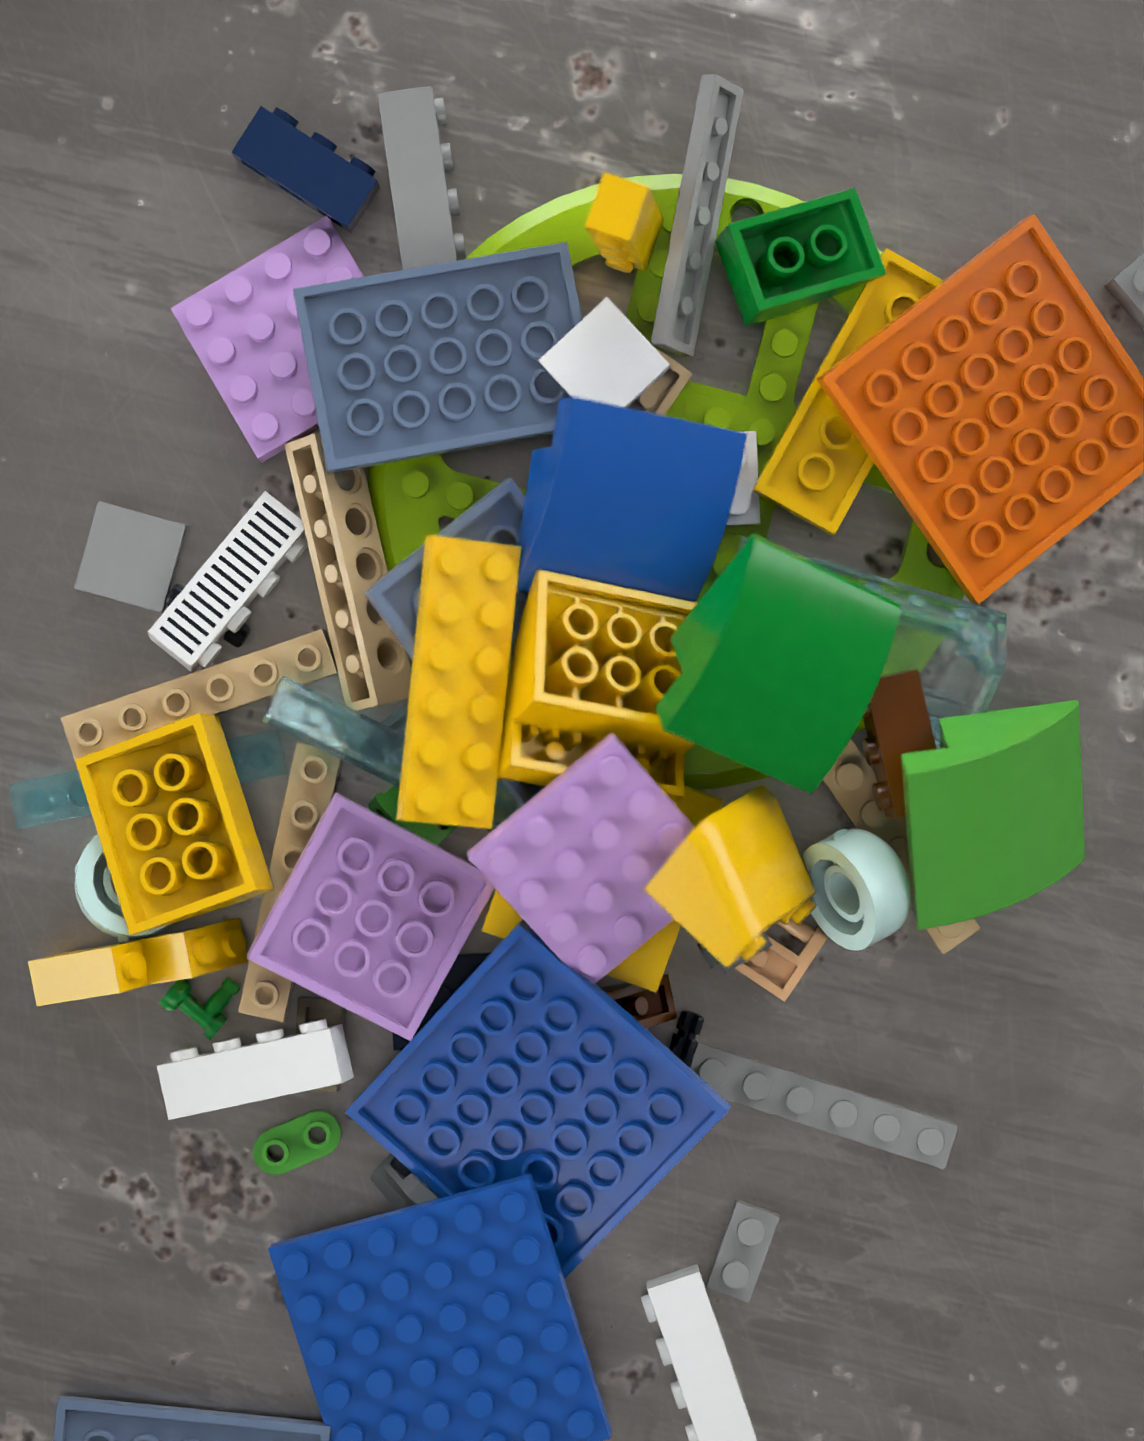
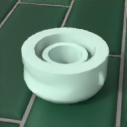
M841 829L833 835L811 845L803 853L802 859L816 890L812 901L817 906L811 914L819 927L835 943L849 950H862L892 935L905 923L911 905V887L908 875L895 851L882 838L863 829Z
M99 835L94 836L84 848L74 869L76 873L74 882L76 898L81 911L87 919L103 933L118 938V943L148 938L161 933L172 925L169 924L130 936L118 896L113 891L111 885V874Z

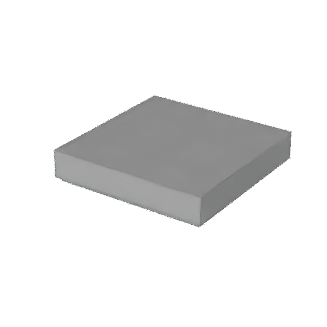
M98 501L74 589L164 613L165 601L171 589L188 526Z

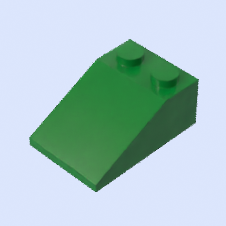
M856 188L729 223L715 240L745 327L790 314L886 275Z

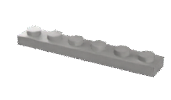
M717 74L701 76L690 139L687 145L683 176L679 188L676 213L670 234L668 255L662 277L657 313L653 324L651 345L678 357L694 356L744 89Z
M701 1042L697 1043L690 1069L725 1100L944 1170L959 1127L955 1123Z

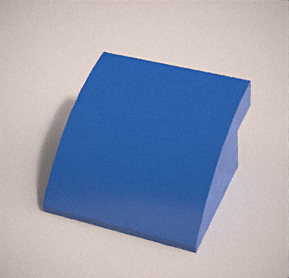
M574 396L559 399L552 446L532 451L517 545L521 547L517 590L529 592L536 572L543 570L696 602L714 562L727 524L741 470L747 433Z

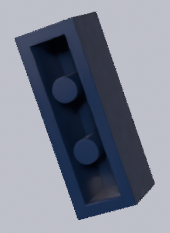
M261 106L231 152L236 161L325 217L327 215L330 221L351 234L380 189L378 181L373 178L376 171L354 156L348 162L334 153L337 146L323 135L314 132L309 137L296 128L299 121L284 110L276 107L273 112H270Z

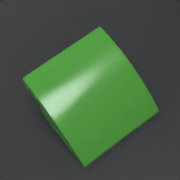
M1078 700L939 718L940 749L901 754L912 910L918 930L974 919L1012 906L1056 883L1085 860L1080 708Z

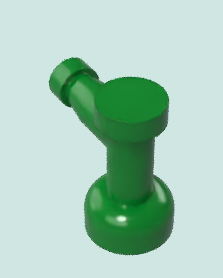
M227 977L222 983L223 986L203 1005L190 994L192 985L187 979L177 980L158 1004L168 1011H174L179 1008L206 1030L203 1035L211 1040L227 1021V1018L221 1012L228 1005L233 994L236 995L241 988Z

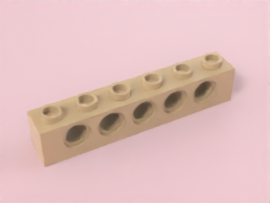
M314 433L286 443L284 446L347 713L409 700L412 672L407 651L364 594L368 588L388 573L364 468L328 474L320 433Z
M321 629L61 717V721L74 760L194 714L204 713L217 716L338 675L327 630Z
M306 742L296 743L269 867V875L274 890L263 895L254 940L335 792L337 793L346 751ZM249 960L238 1013L284 1022L288 1018L295 983Z

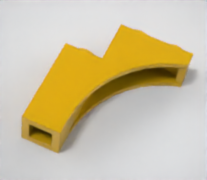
M234 918L148 938L130 940L125 943L59 953L28 961L36 1005L43 1006L122 993L152 984L194 978L249 961L246 951V939L242 931L240 918Z

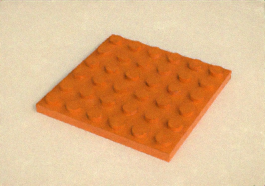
M1035 214L1027 216L816 379L971 604L979 605L1144 473V378Z

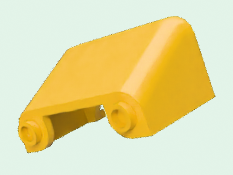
M764 785L758 786L704 819L686 837L644 888L653 899L726 968L741 957L746 962H749L766 944L767 941L762 937V934L773 924L780 920L784 925L791 921L799 925L817 906L812 901L816 894L815 887L778 800Z

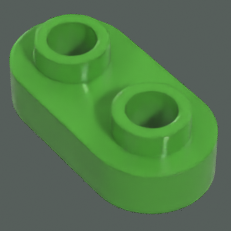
M316 1109L264 1131L255 1142L253 1148L254 1160L257 1166L268 1174L281 1175L333 1152L341 1140V1124L338 1118L327 1110ZM315 1126L322 1127L326 1132V1139L322 1142L313 1141L310 1137V1129ZM273 1144L280 1145L284 1150V1157L280 1160L270 1158L268 1147Z

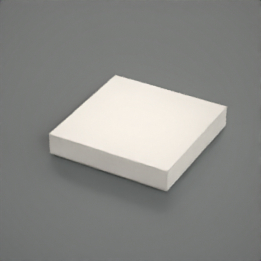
M608 297L538 360L571 397H579L625 408L631 405L671 368V365Z

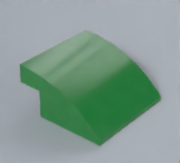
M752 534L670 638L683 673L655 706L663 729L812 794L845 749L874 694L897 629L901 613L899 604Z

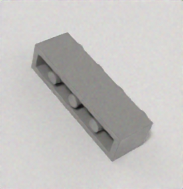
M432 85L377 93L402 269L466 259L463 233L454 234L452 217L460 216L456 188L447 189L445 171H452L454 169L450 143L441 144L438 126L447 125L443 98L434 99Z

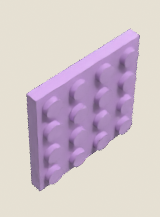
M327 215L170 308L261 463L285 450L284 445L286 443L306 437L319 429L293 289L364 277Z
M612 732L471 848L467 855L469 860L564 964L595 984L674 919L644 888L695 827Z
M335 792L250 947L247 958L411 1041L495 887L474 864Z

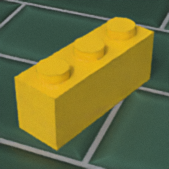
M604 172L585 227L594 241L593 243L598 248L599 254L607 258L605 264L613 269L631 273L633 267L646 271L664 218L649 186Z

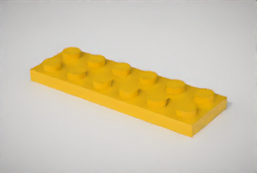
M888 248L880 256L886 275L864 285L752 489V492L830 536L835 535L874 462L816 379L944 281Z
M428 535L425 538L397 820L492 829L521 551L519 546Z

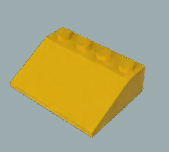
M197 713L75 760L130 936L228 907L274 890L218 716Z

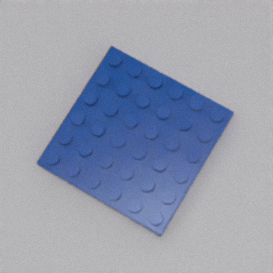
M522 919L418 1031L412 1040L406 1044L358 1096L345 1113L422 1182L426 1183L440 1198L531 1173L565 1279L728 1113L731 1105L598 985L591 983L564 964L527 922Z
M531 1173L271 1244L268 1248L324 1425L331 1426L329 1441H604L611 1438L612 1430Z

